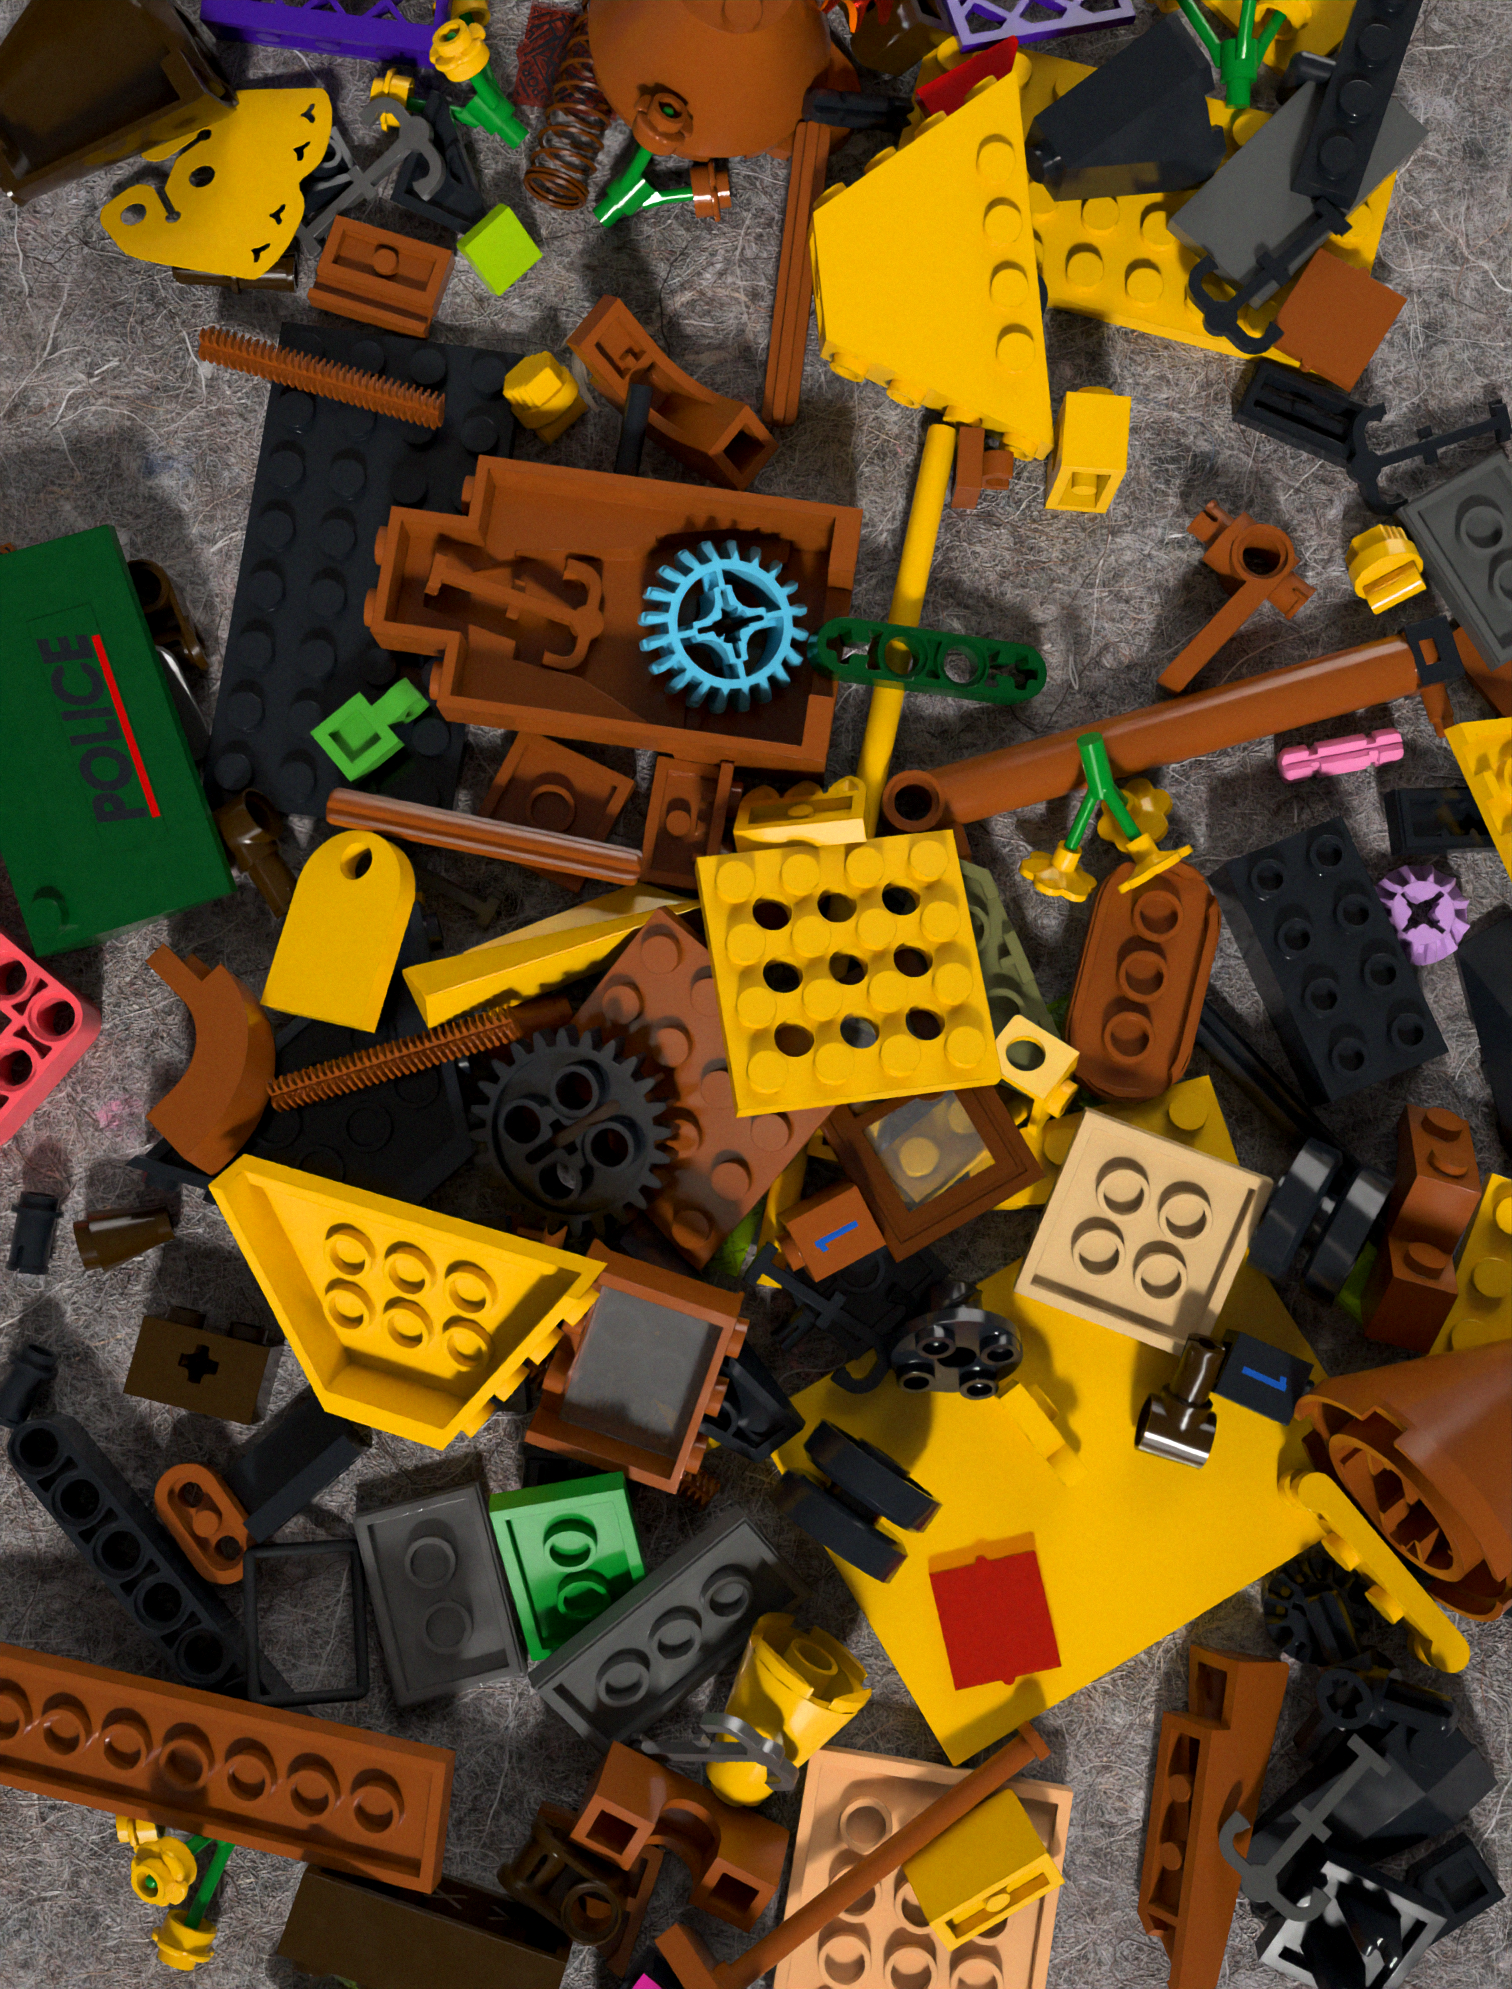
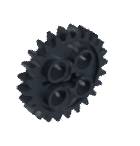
M575 1023L560 1027L557 1037L547 1027L533 1033V1043L527 1038L512 1043L510 1047L513 1057L504 1054L491 1062L499 1076L491 1075L479 1081L478 1086L491 1099L482 1100L471 1105L470 1111L486 1119V1123L484 1126L469 1132V1137L477 1141L487 1142L488 1151L480 1154L474 1161L476 1165L493 1164L496 1173L490 1177L485 1185L488 1189L497 1188L501 1185L507 1187L509 1193L502 1205L505 1210L520 1202L527 1206L523 1224L529 1226L544 1215L547 1216L548 1235H555L564 1229L567 1222H569L574 1239H580L590 1231L591 1224L597 1233L602 1236L615 1228V1219L625 1226L637 1218L638 1214L635 1206L645 1210L657 1200L650 1187L660 1189L670 1181L671 1176L658 1164L670 1163L679 1156L678 1150L663 1143L665 1138L681 1130V1126L673 1121L663 1120L661 1112L676 1103L675 1097H656L653 1089L661 1083L665 1076L660 1072L644 1077L640 1072L647 1058V1054L644 1051L629 1059L622 1056L626 1041L624 1036H618L605 1046H602V1031L599 1026L586 1030L581 1039L579 1038ZM575 1072L583 1074L590 1081L592 1086L591 1101L581 1098L575 1092L573 1087ZM615 1099L620 1103V1109L586 1130L577 1136L576 1139L558 1148L539 1162H533L530 1159V1152L571 1127L573 1123L596 1111L608 1101ZM524 1106L533 1109L537 1113L541 1124L539 1134L531 1131L525 1125L522 1118ZM609 1128L619 1131L626 1138L628 1143L627 1156L615 1153L608 1142ZM558 1162L568 1165L573 1170L576 1177L575 1188L564 1185L557 1174Z

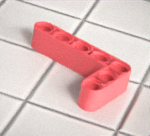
M0 923V1010L12 1019V1022L0 1034L1 1146L13 1137L96 1040L101 1031L102 1018L99 1008L89 997L41 957H36L33 950ZM23 964L27 973L26 982L21 990L10 995L6 987L7 975L15 966ZM70 1004L75 1013L74 1024L65 1034L58 1035L53 1026L54 1015L63 1005ZM27 1053L31 1058L32 1071L26 1081L17 1085L11 1074L12 1064L18 1056Z

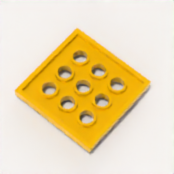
M953 829L869 838L867 842L819 847L796 846L696 858L695 873L736 1118L995 1085L1001 1080L1003 1075ZM891 888L906 890L914 898L916 910L908 915L894 914L885 907L882 901V893ZM828 895L840 896L850 904L853 916L845 922H831L821 915L817 902ZM771 902L778 904L786 911L789 923L779 930L765 929L755 921L753 909L761 903ZM901 949L918 951L926 959L928 972L920 977H909L902 974L895 966L894 953ZM840 956L851 957L861 965L864 979L854 985L839 983L829 971V962ZM774 964H785L797 973L800 985L792 992H776L766 984L763 971ZM917 1010L932 1014L939 1023L940 1035L932 1040H920L914 1037L907 1029L906 1015ZM852 1018L868 1022L875 1032V1043L863 1049L850 1046L841 1035L840 1025ZM783 1027H797L803 1030L809 1037L811 1049L808 1053L799 1057L785 1055L776 1046L774 1034Z

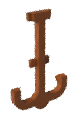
M438 549L434 552L424 593L437 596L441 583H445L507 604L504 617L517 620L520 609L569 625L572 634L575 636L571 655L562 657L549 653L545 649L541 656L540 667L558 672H568L575 669L585 659L590 640L596 638L604 628V617L598 610L602 595V583L597 572L585 563L568 558L563 569V580L578 578L586 586L587 593L584 605L575 611L526 594L527 583L515 579L512 588H508L447 567L448 553Z

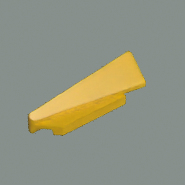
M637 882L636 885L626 886L463 951L461 955L403 969V977L428 1029L435 1028L486 1007L491 1016L490 1010L492 1009L498 1013L499 1007L505 1010V1005L513 1007L613 966L658 907L666 905L696 932L704 929L700 899L691 900Z

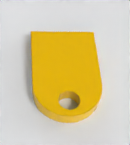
M351 830L330 838L311 855L299 876L260 1005L285 1013L375 1033L415 898V876L412 865L406 854L397 845L369 831ZM371 851L372 862L370 868L362 877L356 879L355 869L359 859L365 853Z

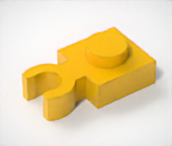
M1012 1378L999 1389L994 1397L1032 1446L1036 1448L1063 1485L1070 1489L1090 1473L1051 1421L1059 1416L1060 1413L1036 1383L1025 1389L1020 1382Z

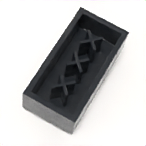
M1341 815L1224 863L1207 877L1310 1108L1335 1101L1449 1052Z

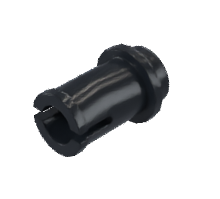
M21 1191L19 1202L12 1203L11 1211L16 1212L17 1216L5 1269L17 1271L19 1268V1273L48 1274V1262L56 1219L64 1218L65 1213L63 1209L59 1208L60 1196L42 1192Z
M23 1342L18 1351L10 1352L7 1359L11 1366L0 1386V1425L13 1430L18 1425L27 1421L47 1380H55L59 1373L55 1367L59 1357L51 1350L31 1342Z

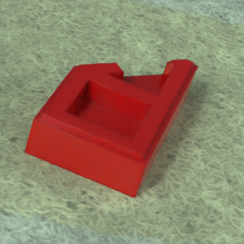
M1016 36L1008 37L918 88L915 94V102L926 120L939 111H944L948 117L964 106L963 98L986 77L994 75L997 81L1009 74L1012 71L1019 44Z

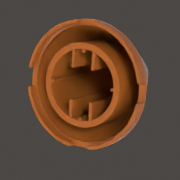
M1512 1338L1323 1379L1297 1401L1294 1417L1301 1421L1309 1414L1313 1430L1301 1439V1443L1316 1472L1326 1474L1336 1483L1401 1562L1408 1558L1436 1579L1425 1588L1430 1597L1450 1610L1480 1622L1495 1621L1512 1606Z

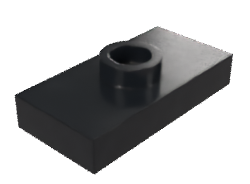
M1469 787L1399 788L1383 794L1391 856L1498 852Z

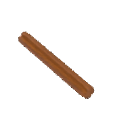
M812 119L808 120V122H799L795 129L761 410L763 423L780 428L794 426L798 419L813 295L807 232L812 214L815 211L813 204L825 192L832 137L829 125L815 123Z
M340 787L335 788L330 793L327 801L326 820L332 825L365 830L375 834L627 886L636 885L641 872L643 855L640 850Z

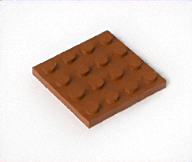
M665 905L656 909L569 1024L575 1023L580 1039L586 1030L594 1026L601 1027L602 1046H605L618 1036H624L626 1041L622 1056L629 1059L644 1051L647 1054V1058L640 1069L644 1077L660 1072L665 1076L653 1091L656 1097H675L676 1103L661 1113L663 1120L680 1124L681 1130L665 1138L663 1143L678 1150L679 1156L670 1163L658 1164L666 1170L671 1179L660 1189L650 1187L657 1200L647 1209L641 1210L660 1228L683 1258L698 1271H701L838 1105L735 1117L707 940ZM783 1027L774 1034L776 1046L785 1055L799 1057L808 1053L811 1049L809 1037L803 1030L797 1027ZM575 1072L573 1076L575 1092L581 1098L591 1101L592 1086L590 1081L583 1074ZM615 1099L608 1101L596 1111L578 1120L571 1127L551 1138L550 1141L558 1148L564 1146L586 1130L620 1109V1103ZM524 1106L522 1117L540 1132L541 1124L537 1113L533 1109ZM609 1128L608 1142L615 1153L627 1156L628 1143L626 1138L619 1131Z

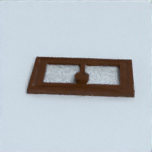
M901 949L894 953L895 966L902 974L909 977H920L926 974L912 949ZM860 966L836 981L845 985L857 984L864 979L863 969ZM917 1010L906 1015L907 1029L914 1037L920 1040H932L940 1035L939 1023L932 1014ZM852 1018L840 1025L841 1035L850 1046L863 1049L875 1043V1032L868 1022ZM992 1085L840 1104L820 1127L848 1179L858 1187L896 1263L1046 1177Z

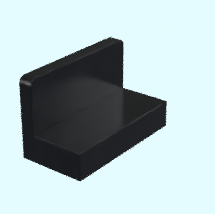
M315 1394L227 1471L223 1479L251 1512L252 1515L242 1524L260 1544L277 1533L372 1447L348 1419L325 1412Z

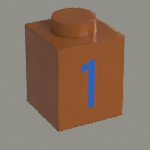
M845 1177L776 1214L784 1232L775 1236V1239L793 1272L803 1267L815 1282L886 1245L858 1187Z

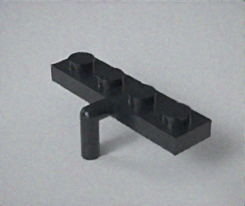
M1355 0L1335 60L1305 50H1300L1292 55L1275 93V98L1279 105L1283 106L1308 80L1324 85L1326 88L1290 191L1316 200L1323 196L1331 205L1350 211L1357 198L1423 0Z

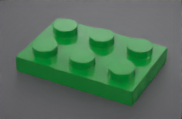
M623 1471L490 1494V1518L532 1661L544 1660L649 1575Z

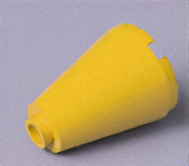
M768 1612L758 1618L750 1632L724 1713L745 1721L763 1737L780 1744L785 1750L784 1756L798 1769L863 1709L872 1695V1689H863L862 1683L868 1675L863 1665L847 1647L828 1632L814 1625L809 1635L790 1627L796 1616L786 1613ZM717 1733L714 1742H739L733 1736L725 1733ZM707 1761L706 1773L711 1781L713 1792L723 1802L731 1806H758L774 1792L765 1784L767 1778V1767L756 1762L716 1763Z

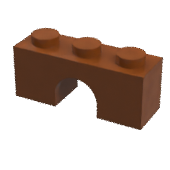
M613 1740L586 1785L568 1841L626 1871L629 1870L644 1845L655 1844L672 1850L683 1859L692 1875L693 1885L688 1903L749 1933L778 1889L790 1831L743 1806L734 1807L723 1802L712 1790Z

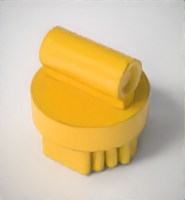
M543 351L530 357H524L505 376L503 395L512 405L511 410L525 428L534 429L536 434L549 446L588 409L585 401L578 395V382L565 366L559 365L550 352Z
M1378 524L1351 540L1349 550L1345 556V561L1349 568L1348 576L1356 594L1363 599H1367L1375 615L1427 589L1420 574L1423 569V560L1415 544L1408 540L1401 527L1396 528L1395 526L1389 527L1388 525Z

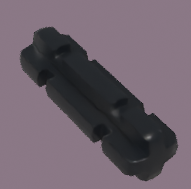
M818 87L809 88L805 91L801 114L806 122L812 119L815 123L829 124L836 127L902 133L904 128L912 124L907 115L914 112L915 107L913 102L905 97H886L880 94L846 90L837 91L836 89Z

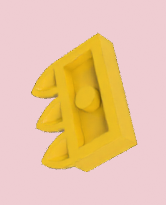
M849 775L835 782L828 789L827 793L824 794L819 785L809 780H804L793 786L786 792L783 798H779L777 791L767 785H761L753 789L742 798L739 804L733 830L737 853L796 846L819 847L867 842L870 807L866 785L857 777Z

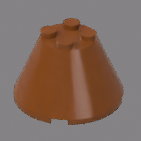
M591 0L587 16V31L593 59L592 69L603 95L613 110L632 129V123L637 115L634 107L641 96L645 94L655 96L658 93L674 95L687 108L688 116L693 123V134L690 139H685L683 146L678 147L673 155L700 162H709L710 158L744 156V160L753 158L774 149L795 133L798 123L805 122L801 114L805 91L809 88H824L831 55L830 28L825 8L820 9L823 4L822 0Z

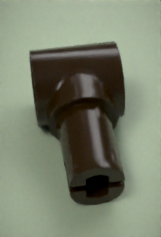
M247 788L213 812L212 816L230 869L236 868L240 875L247 872L275 917L279 919L288 914L298 880L279 853L283 848L277 839L283 833V822L279 812L263 793L253 788Z
M1188 1334L1171 1382L1163 1385L1160 1395L1151 1392L1144 1401L1135 1430V1450L1196 1469H1201L1210 1454L1216 1432L1217 1416L1214 1411H1211L1213 1403L1209 1396L1226 1353L1225 1346L1221 1342L1203 1334Z

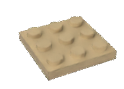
M1084 1107L1014 1280L1013 1292L1181 1357L1188 1334L1198 1333L1210 1337L1274 1182L1270 1177Z

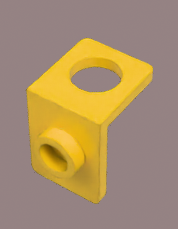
M1015 1015L995 1041L1003 1075L1002 1079L1034 1099L1027 1131L1036 1136L1051 1115L1060 1118L1074 1099L1079 1085L1072 1082L1080 1052L1023 1016ZM1017 1041H1031L1042 1049L1045 1060L1039 1068L1032 1071L1016 1069L1007 1059L1006 1051L1008 1047Z

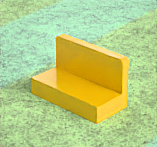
M1010 1788L1003 1790L965 1813L901 1864L929 1925L949 1952L1065 1883L1064 1878L1037 1834L1014 1790Z

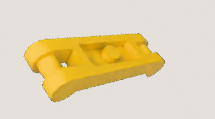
M1297 1468L1283 1473L1278 1483V1494L1282 1501L1290 1507L1309 1512L1327 1534L1321 1542L1328 1553L1345 1570L1350 1572L1355 1568L1371 1588L1365 1592V1595L1372 1606L1390 1623L1395 1624L1399 1620L1409 1632L1407 1647L1411 1656L1420 1663L1447 1673H1457L1464 1669L1470 1659V1647L1466 1639L1336 1483L1326 1474Z

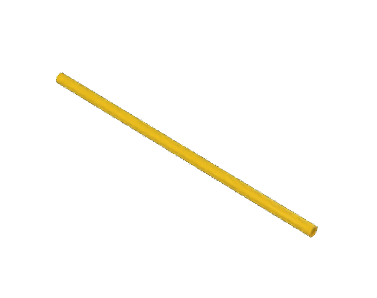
M933 424L927 430L887 622L890 624L916 628L919 626L958 435L956 429L947 425ZM889 641L884 652L888 667L896 673L908 674L912 660L909 648L901 642ZM874 686L855 775V777L865 783L870 807L867 839L875 838L881 810V799L886 786L905 694L903 690ZM830 895L826 919L835 923L849 920L853 916L850 904L840 896ZM840 956L829 962V971L835 980L847 974L850 957ZM809 1142L769 1189L755 1254L756 1256L761 1247L769 1241L779 1249L771 1262L784 1271L787 1261L775 1239V1236L784 1232V1229L776 1214L800 1202L809 1158L806 1154ZM762 1274L756 1282L757 1284L782 1289L780 1284L765 1274Z

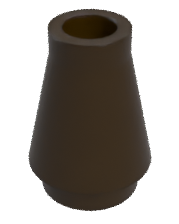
M166 1202L153 1206L88 1211V1218L73 1222L77 1247L87 1272L102 1268L107 1273L163 1242L176 1239L175 1228Z

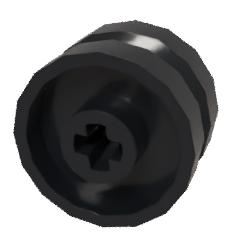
M1310 1137L1298 1154L1289 1172L1286 1171L1272 1193L1259 1221L1260 1229L1246 1259V1265L1274 1280H1278L1287 1275L1302 1249L1308 1250L1311 1253L1299 1277L1300 1293L1331 1309L1362 1253L1392 1193L1397 1178L1365 1164L1352 1173L1342 1193L1338 1196L1332 1193V1190L1343 1167L1342 1151Z
M821 1418L804 1442L803 1447L808 1460L830 1478L829 1482L826 1483L802 1468L787 1467L769 1493V1499L794 1523L824 1546L869 1576L889 1584L908 1557L903 1541L880 1522L882 1517L908 1532L924 1533L943 1504L927 1489L912 1479L910 1471L881 1449L862 1437L859 1439L855 1438L829 1420Z

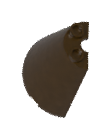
M176 0L30 1L0 45V187L15 204L24 207L32 199L226 119L237 110L236 106L240 104L239 98L227 72L203 35Z

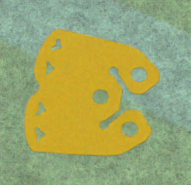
M324 88L236 90L240 104L236 106L237 110L228 118L141 154L148 161H162L197 138V134L201 130L208 129L211 131L212 135L209 139L200 141L175 160L165 186V191L175 211L181 213L178 221L173 223L167 222L166 216L168 214L154 188L147 184H138L129 187L101 209L100 221L102 227L125 254L143 261L251 280L262 276L279 260L292 241L305 209L304 197L300 191L299 183L320 164L327 150L332 129V106L329 95ZM311 104H315L311 112L315 117L313 123H310L307 118L301 116L302 113L309 109ZM309 141L310 144L303 150V159L298 161L294 148L300 147ZM201 166L212 167L215 171V176L208 185L195 187L190 184V175L196 168ZM132 204H142L145 206L146 215L142 221L135 225H126L122 222L121 214L125 208ZM285 204V209L280 214L282 223L278 225L276 220L269 215ZM270 243V246L260 253L258 262H254L252 249Z

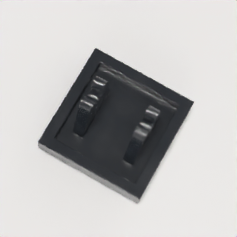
M1323 1843L1286 1898L1294 1905L1304 1906L1310 1902L1313 1887L1322 1889L1332 1898V1901L1317 1918L1309 1922L1289 1920L1277 1910L1256 1940L1255 1945L1260 1962L1316 1989H1398L1448 1919L1442 1901Z

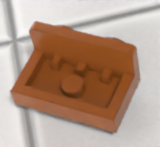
M663 756L657 757L641 849L643 862L637 882L699 894L695 873L696 858L732 854L733 844L721 841L725 818L736 819L742 797L744 782L732 780L735 762L722 760L719 767Z

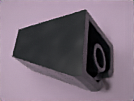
M1175 12L1164 17L1033 118L1024 142L1027 172L1036 183L1044 185L1054 202L1198 190L1214 176L1227 152L1223 127L1217 124L1211 126L1205 95L1215 90L1211 64Z

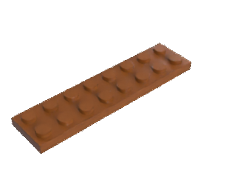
M0 1642L1 1785L431 1894L440 1883L456 1751Z

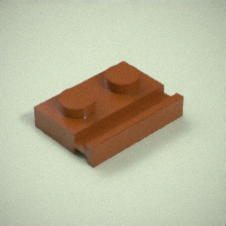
M336 214L316 269L318 274L313 288H309L307 297L313 307L414 339L428 341L430 325L433 317L437 316L456 260L451 250Z

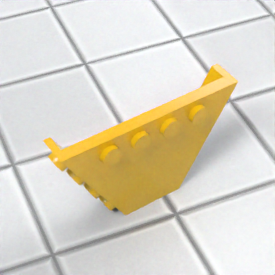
M1016 68L999 81H997L994 75H990L980 81L963 98L965 105L948 117L944 111H939L932 115L914 132L913 136L916 140L899 152L891 146L877 154L864 167L863 172L865 176L848 188L843 182H840L825 191L813 204L815 211L812 214L807 237L819 352L821 358L830 361L829 367L831 370L843 378L854 382H863L865 378L887 388L886 394L895 402L906 407L918 409L922 404L944 415L942 420L945 424L959 431L960 426L985 428L986 435L1000 441L999 448L1001 450L1014 452V457L1017 459L1032 461L1035 457L1043 461L1055 447Z
M243 1154L208 1184L221 1213L324 1411L442 1451L461 1430L472 1438L497 1408L489 1399L495 1394L500 1400L505 1402L528 1375L530 1370L522 1364L524 1360L529 1357L538 1365L564 1335V1332L556 1325L564 1319L573 1327L600 1296L591 1285L606 1267L607 1263L248 1154Z

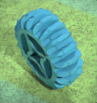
M709 540L697 545L696 558L687 549H683L674 555L677 570L663 565L655 572L658 582L664 589L649 587L643 593V599L658 609L657 611L643 612L637 618L639 625L655 628V635L639 642L640 650L650 651L658 648L661 659L650 664L648 670L652 675L659 674L667 669L671 671L673 676L666 682L664 690L669 695L677 693L685 685L689 686L685 697V704L690 708L698 707L704 701L706 694L708 707L712 714L723 713L728 699L736 713L749 710L750 695L759 704L767 703L772 700V690L769 683L775 687L783 688L791 682L789 674L782 665L796 667L801 665L804 659L797 650L790 647V643H799L808 639L810 633L804 628L793 627L792 620L805 615L808 607L800 603L790 606L786 597L798 589V583L795 580H790L779 585L775 578L781 572L782 562L774 560L761 569L759 567L762 557L761 549L756 546L747 549L741 560L736 540L724 542L719 555L715 546ZM724 578L733 580L748 589L758 600L761 607L748 608L743 606L736 599L732 585H725ZM698 579H701L704 594L699 596V617L691 624L678 627L677 620L681 601L691 585ZM722 618V621L729 618L732 624L743 621L748 622V624L735 629L733 633L727 635L725 642L723 641L725 634L717 637L714 631L703 634L698 633V631L713 625L712 623ZM767 628V642L763 655L757 665L746 675L743 661L748 659L747 642L749 636L754 631ZM698 646L705 649L711 655L715 669L722 668L724 678L713 676L699 668L689 658L684 647Z

